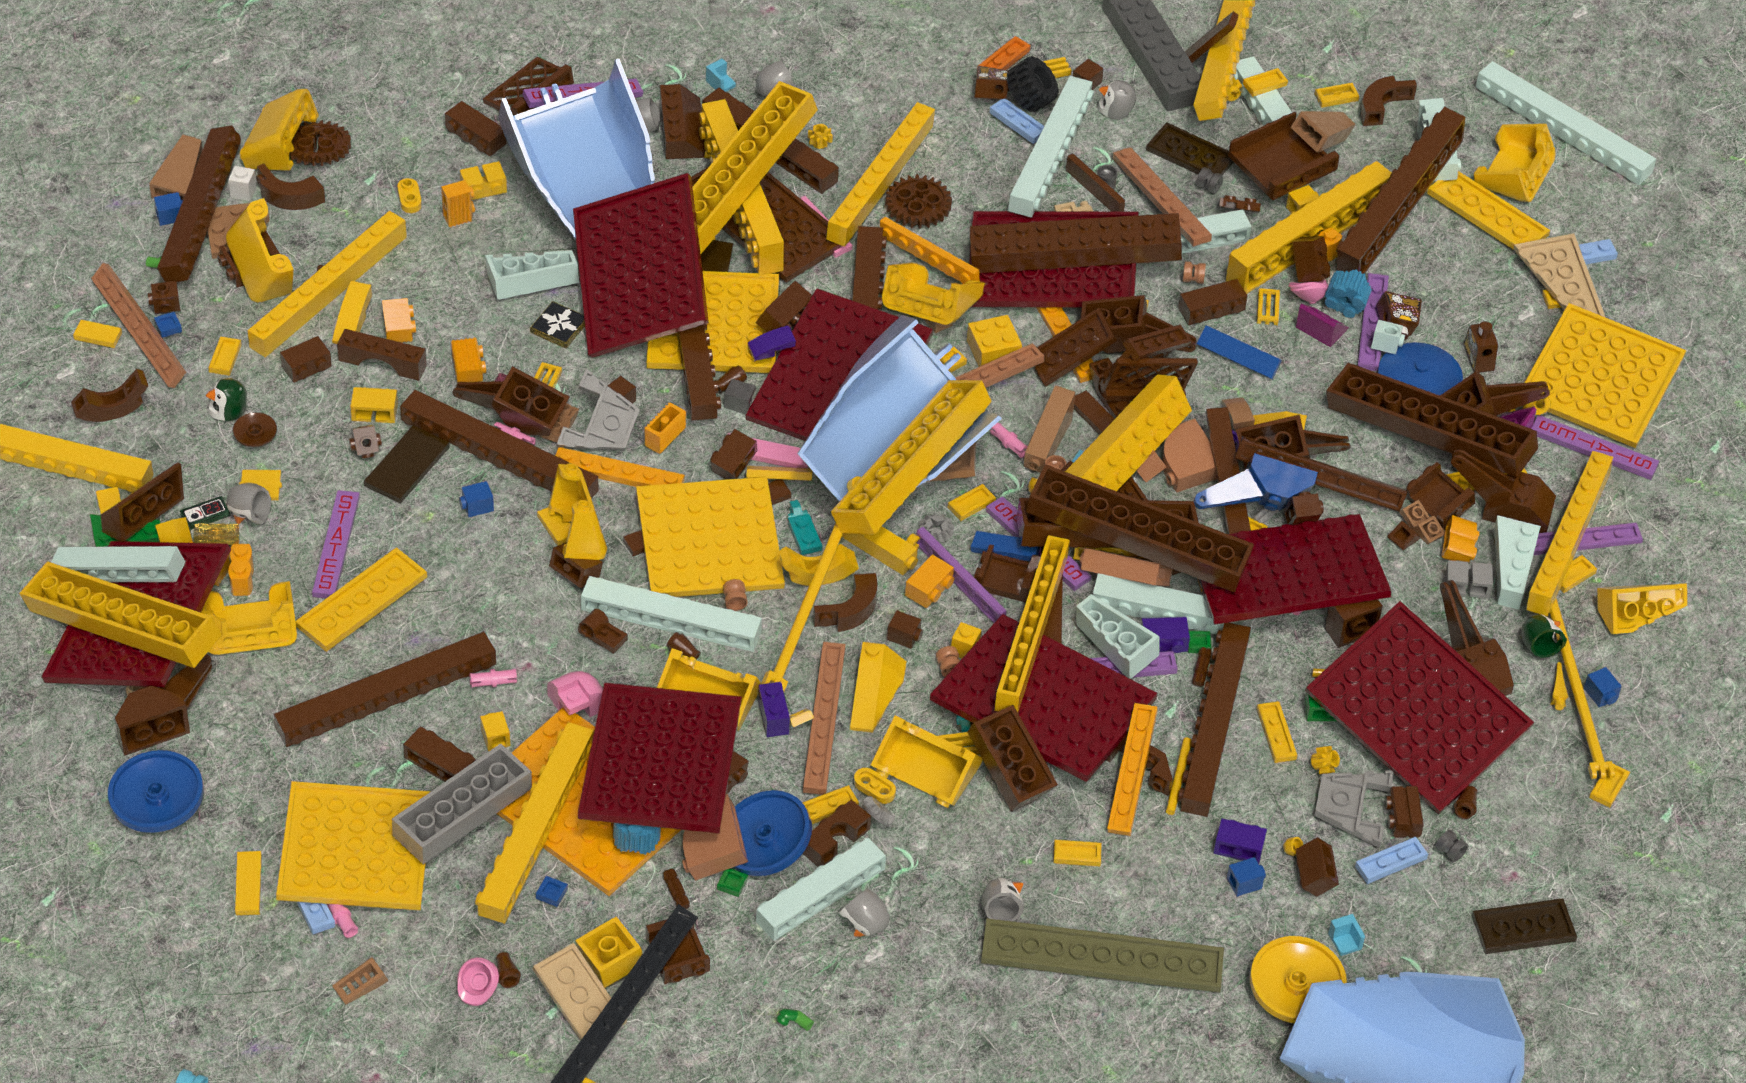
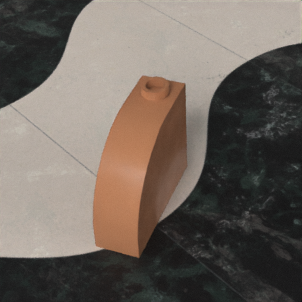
M1196 419L1179 424L1166 438L1162 461L1166 466L1163 470L1169 486L1174 488L1176 493L1218 479L1211 442Z
M726 794L720 834L684 831L683 850L685 859L682 860L686 873H691L695 881L748 862L736 809L728 794Z

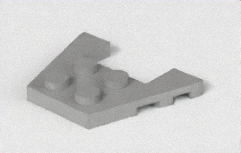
M585 369L578 389L599 396L586 433L583 434L563 426L556 447L625 451L640 409L621 394L613 391L603 380L595 377L590 370Z
M1385 770V773L1374 774V771H1365V774L1352 775L1351 772L1322 774L1314 816L1376 847H1380L1384 825L1360 820L1366 788L1390 792L1394 772L1392 770Z

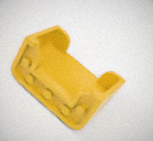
M308 89L294 90L268 102L263 107L248 139L240 150V158L245 168L257 169V166L264 163L269 170H291L294 163L292 160H289V152L294 151L291 141L302 121L316 122L319 116Z
M1502 124L1495 136L1496 144L1500 150L1488 171L1485 166H1479L1476 169L1474 181L1490 191L1520 202H1531L1555 160V147L1547 124Z
M264 198L251 202L226 234V243L248 297L254 302H264L291 294L293 287L294 269L289 258L282 254L270 256L261 236L262 232L267 231L265 218L268 215V206Z
M913 262L888 265L882 301L885 307L943 325L955 323L981 298L985 283L976 280L967 281L965 284L951 283V288L948 290L927 284L929 273L923 265Z
M558 464L548 510L550 515H554L557 512L563 516L562 521L571 522L567 543L564 544L562 551L564 558L604 559L606 557L607 545L582 471L575 464Z
M290 581L272 585L269 589L268 601L224 606L222 596L215 591H211L201 611L203 614L212 616L222 634L208 651L214 655L288 646L294 643L297 638Z
M672 648L657 688L742 696L737 731H739L758 696L759 685L762 684L757 676L746 673L744 677L742 673L737 672L736 674L697 661L694 657L684 656L682 651Z
M895 715L871 766L877 768L876 772L885 778L891 775L936 797V803L948 808L950 804L955 806L983 760L977 754L946 741Z

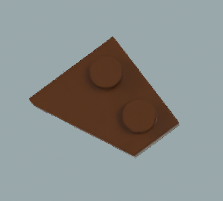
M1224 195V198L1220 197L1218 207L1260 212L1261 203H1256L1257 199L1245 198L1244 201L1236 200V196Z

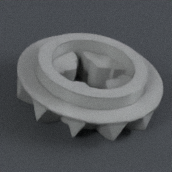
M934 512L932 516L926 515L923 520H920L919 529L924 527L939 543L949 540L954 533V525L951 522V518H945L944 514L937 516ZM933 525H935V526H941V527H940V529H938V528H933Z
M867 796L863 800L865 810L878 822L884 825H891L894 822L895 818L892 812L876 798Z

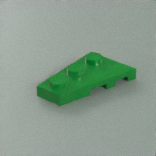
M90 514L95 547H108L111 541H118L102 532L101 515ZM153 520L147 523L141 530L125 541L160 542L155 526L160 524V520Z

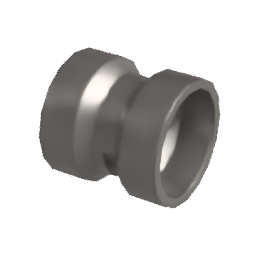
M1107 164L1100 166L1097 170V175L1112 189H1116L1117 169Z
M1204 167L1197 177L1196 186L1200 188L1205 187L1209 192L1216 194L1222 185L1224 177L1219 173L1214 174L1210 169Z
M1452 830L1443 833L1436 843V848L1440 852L1447 853V857L1452 862L1460 860L1469 847L1464 840H1458L1457 835Z

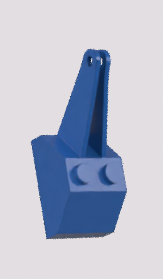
M1254 453L1245 471L1197 493L1193 501L1198 509L1257 501L1258 504L1263 505L1267 510H1281L1286 507L1293 496H1298L1302 492H1310L1315 484L1318 472Z

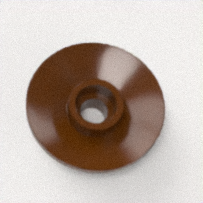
M259 412L241 416L233 426L235 439L240 444L248 447L263 446L272 441L277 433V425L274 419L267 414Z

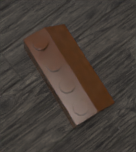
M681 84L660 85V109L666 160L705 158V140H701L699 135V127H702L699 120V113L702 112L700 97Z
M177 462L102 513V532L123 542L141 530L147 523L152 522L184 499L181 464Z
M1014 705L974 722L967 731L1011 812L1032 803L1058 785Z

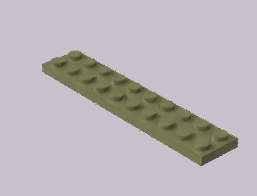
M986 918L981 963L1220 993L1224 947Z

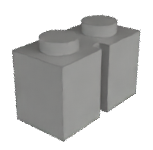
M1448 560L1445 582L1453 580L1457 585L1460 596H1465L1466 594L1465 585H1468L1469 577V597L1490 598L1493 586L1492 564L1472 562V565H1468V562Z

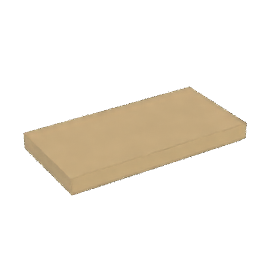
M572 943L534 965L532 969L576 1035L582 1040L611 997L579 949Z

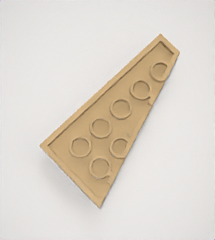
M1574 233L1514 244V251L1563 310L1566 309L1568 303H1571L1605 317Z

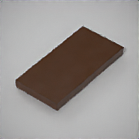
M1100 308L1095 309L1037 347L1044 355V362L1036 365L1035 368L1046 387L1117 341Z

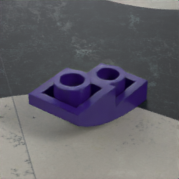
M785 326L754 338L748 342L747 346L754 361L775 357L776 350L795 347L796 340L790 327Z

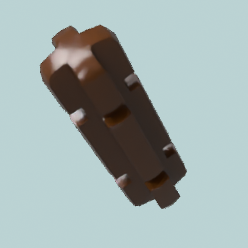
M1202 647L1199 650L1192 681L1194 686H1204L1212 652L1209 648Z
M673 868L665 870L663 878L666 884H668L667 887L673 900L676 901V906L679 904L688 909L690 901L685 895V890L679 878H677L676 871Z

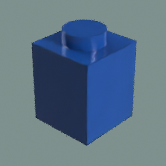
M179 192L154 197L155 211L160 226L175 223L183 202L180 199Z
M487 481L461 487L462 496L459 497L461 509L466 510L468 517L494 511L493 495Z
M1604 667L1587 675L1584 690L1600 708L1604 705L1615 703L1619 698L1622 686L1607 667Z
M1255 857L1229 865L1227 880L1236 897L1262 889L1266 873Z

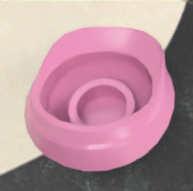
M1326 280L1320 282H1291L1288 285L1294 294L1302 300L1309 302V304H1315L1326 295L1325 293L1328 288Z
M476 957L467 960L461 966L457 975V991L464 1003L471 1006H479L492 996L499 980V973L495 964L487 959Z

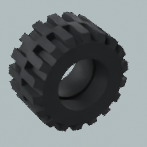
M1034 56L1027 57L1008 70V88L1016 102L1029 112L1040 110L1058 97L1059 89L1055 76L1046 63Z

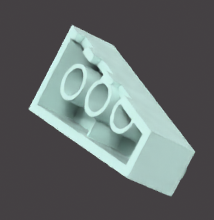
M1443 98L1419 100L1417 123L1419 139L1424 128L1431 125L1434 115L1437 112L1440 113L1445 106ZM1457 150L1433 182L1437 180H1456L1458 178V171H1461V161L1457 158Z
M572 250L544 252L543 255H536L531 252L525 253V256L512 257V254H503V257L493 258V255H485L487 276L497 300L579 283L578 263Z
M1497 515L1493 531L1495 538L1494 551L1496 554L1497 604L1520 609L1541 526Z
M1089 595L1076 606L1077 626L1129 679L1133 678L1159 656L1158 635L1094 595Z

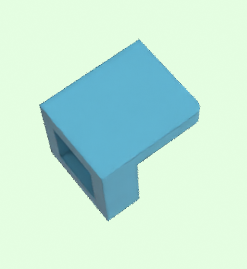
M720 59L706 66V82L715 90L721 88L726 92L736 87V82L727 75V62Z
M1353 914L1331 920L1328 935L1341 956L1362 950L1365 935Z

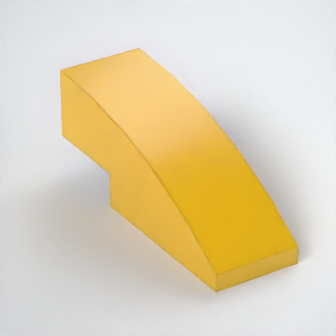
M350 281L338 315L332 343H338L344 329L360 332L366 318V309L372 298L370 284Z

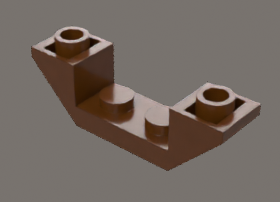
M1109 358L1090 363L1089 368L1097 396L1109 414L1115 419L1130 402L1104 401L1100 382L1102 379H1105L1103 374L1113 364Z
M1128 733L1107 757V762L1110 763L1119 751L1124 753ZM1150 745L1146 768L1152 770L1148 785L1168 796L1171 791L1173 778L1166 753Z

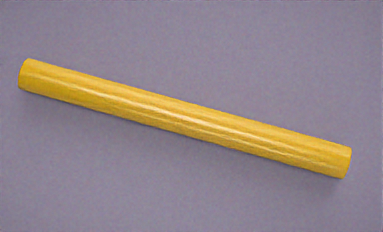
M1188 737L1183 738L1166 808L1168 815L1175 814L1179 791L1192 740Z

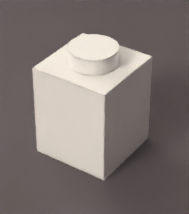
M234 166L228 180L230 198L251 201L257 187L255 169Z

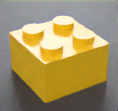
M1008 315L968 323L967 343L979 367L1022 348V343Z
M617 916L575 940L577 948L604 988L628 975L643 954L639 944Z

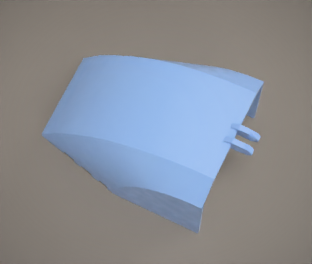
M620 59L615 60L609 80L581 93L562 98L558 85L556 83L552 84V91L557 101L551 103L547 90L541 88L540 93L545 105L514 116L507 99L504 98L501 101L498 120L518 164L575 240L573 208L655 183L649 134Z
M901 315L863 353L797 453L839 502L848 493V481L856 476L862 477L949 380H956L948 369L961 358L959 353L954 354L943 365L939 359L947 354L953 346L948 343L934 354L912 329L919 323L914 318ZM987 410L980 414L974 421V424L965 431L963 436L957 440L951 447V450L942 457L938 465L934 466L919 485L936 478L1002 418Z
M1408 971L1400 972L1399 977L1390 978L1388 974L1378 975L1377 980L1365 981L1364 977H1359L1352 983L1343 984L1342 980L1312 983L1280 1056V1060L1310 1083H1521L1524 1075L1525 1039L1499 978Z

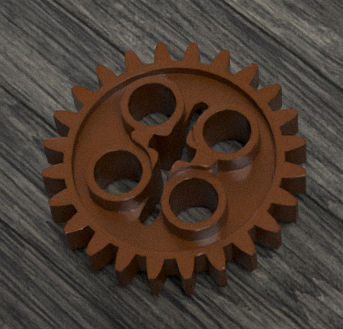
M323 120L319 123L312 122L311 124L304 122V126L300 125L291 141L294 151L289 152L291 160L296 159L297 163L303 161L305 166L309 163H312V166H315L316 163L323 166L325 162L331 165L332 160L339 162V157L345 158V154H349L351 136L348 130H344V126L338 127V123L331 125V121H328L324 124ZM317 137H318V151L315 152V150L317 149Z
M916 174L915 178L908 175L907 180L901 177L900 183L894 181L893 186H889V191H886V211L890 212V217H896L895 222L902 220L903 226L907 223H910L911 228L914 225H918L919 229L922 228V225L930 228V223L937 226L938 220L943 222L944 217L949 216L952 205L951 192L947 191L946 185L941 186L942 181L935 183L934 177L930 180L927 179V175L919 178L918 174Z

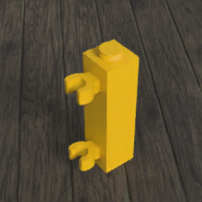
M881 526L880 530L873 535L843 533L842 538L901 575H904L909 569H914L917 565L919 544L916 542L920 537L914 533L905 541Z

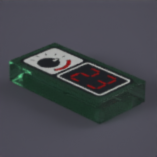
M222 496L180 510V516L182 518L186 517L189 530L229 517L230 511Z

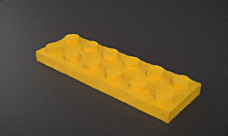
M1459 171L1456 180H1437L1428 188V195L1513 250L1514 244L1546 239L1550 234V229Z
M396 547L295 621L296 627L327 652L427 578V571Z

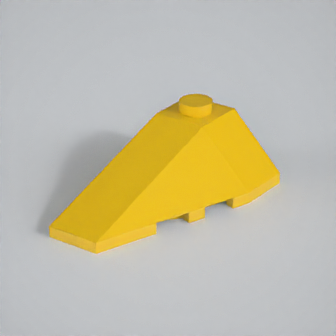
M1687 583L1597 588L1598 611L1611 634L1632 633L1645 624H1651L1655 622L1654 620L1664 615L1667 616L1688 606Z
M862 642L850 730L873 733L883 717L888 704L894 699L897 689L904 682L907 661L885 644Z

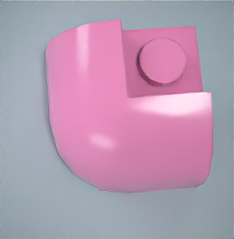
M574 671L548 682L547 695L558 711L564 707L569 715L583 709L589 717L598 714L603 687L590 673Z

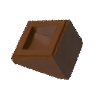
M1403 521L1387 536L1403 551L1420 539V536Z

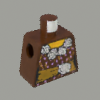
M978 66L975 98L1007 99V92L1010 91L1007 84L1008 70Z
M1385 291L1376 303L1380 320L1403 326L1401 334L1405 335L1404 341L1413 334L1419 325L1421 299Z
M1483 321L1480 324L1470 325L1463 345L1473 372L1495 371L1498 342L1493 332L1492 324Z

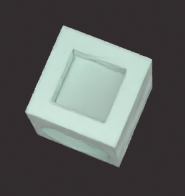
M1378 320L1371 348L1396 354L1398 346L1402 347L1405 335L1401 334L1403 326Z

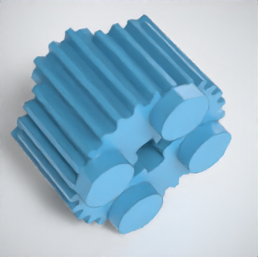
M1357 269L1350 272L1336 270L1325 293L1326 306L1336 309L1337 312L1340 311L1347 318H1353L1355 314L1361 313L1372 291L1365 274H1362L1361 271L1358 272Z
M613 823L614 845H617V849H620L621 852L629 850V852L634 851L636 853L639 851L640 854L646 855L647 852L651 853V850H655V844L657 845L660 840V827Z

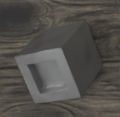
M732 379L724 393V408L746 414L750 408V400L756 386Z

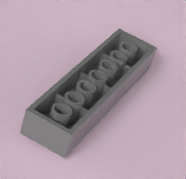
M1103 0L1102 9L1166 111L1169 112L1192 106L1201 76L1152 0Z

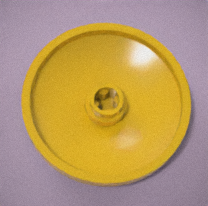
M1286 936L1270 941L1258 951L1250 970V986L1258 1003L1274 1017L1294 1024L1312 983L1342 980L1343 984L1347 983L1344 967L1334 952L1324 944L1302 936Z

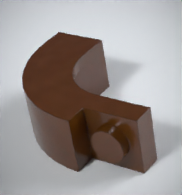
M1388 76L1378 79L1369 85L1363 96L1360 113L1363 126L1383 125L1384 105L1386 103L1414 100L1417 89L1416 80L1396 81L1394 76Z
M264 163L257 166L258 175L256 180L260 186L261 197L271 205L286 210H304L325 203L324 187L314 175L298 182H284L277 179Z
M136 368L120 387L112 391L95 392L83 388L71 401L76 418L91 422H105L124 417L136 410L143 403L141 394L148 388L144 371Z
M876 573L854 574V595L846 602L814 606V627L837 625V631L842 632L864 623L871 616L876 606L878 586Z

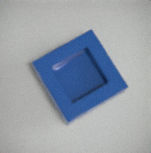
M175 312L154 317L155 325L162 338L182 332L181 324Z
M546 876L536 892V899L558 907L568 890V884Z

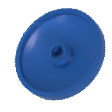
M1419 342L1405 343L1402 347L1398 346L1396 354L1386 352L1380 360L1377 372L1437 395L1443 394L1463 380L1461 367L1452 355L1437 346Z
M166 750L149 751L130 758L116 770L108 787V800L114 816L126 827L146 833L167 831L186 822L199 808L204 794L203 780L197 766L184 755Z
M778 790L763 791L747 797L735 806L748 859L747 863L733 867L737 871L751 876L771 875L792 865L807 848L812 834V821L804 804L794 795Z

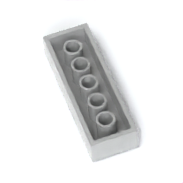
M499 744L392 818L393 837L422 864H425L532 788V771L502 744Z

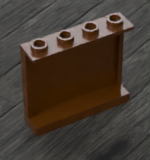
M1296 112L1284 115L1280 119L1267 123L1265 126L1230 141L1228 156L1272 201L1338 169L1340 155L1336 151L1328 154L1324 150L1316 152L1291 128L1296 120Z

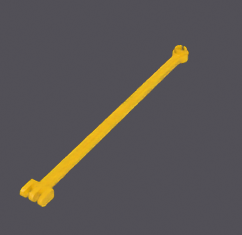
M856 476L848 481V492L861 477ZM836 523L774 671L769 670L765 673L762 684H768L770 681L771 683L781 682L783 691L786 689L788 681L783 676L843 535Z
M1556 598L1549 614L1551 620L1561 622L1559 628L1567 638L1566 646L1560 651L1593 761L1588 766L1590 778L1596 779L1597 771L1600 778H1606V771L1609 778H1614L1615 770L1612 761L1605 762ZM1555 633L1558 641L1560 636L1559 634Z

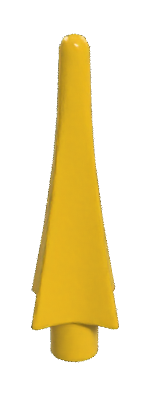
M1557 662L1555 684L1550 705H1555L1556 710H1563L1566 707L1565 701L1569 696L1563 678L1562 663Z

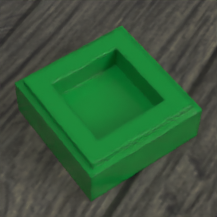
M1189 631L1188 653H1199L1202 647L1212 650L1210 631Z
M731 868L724 870L717 884V890L739 897L748 880V875Z

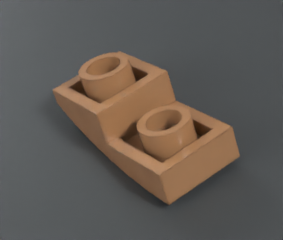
M1243 397L1222 400V406L1228 407L1233 429L1254 425L1255 419Z
M567 404L550 435L540 437L557 443L563 426L571 428L579 413V408Z
M1419 500L1399 511L1410 528L1426 544H1430L1444 535L1445 531L1436 517H1430Z

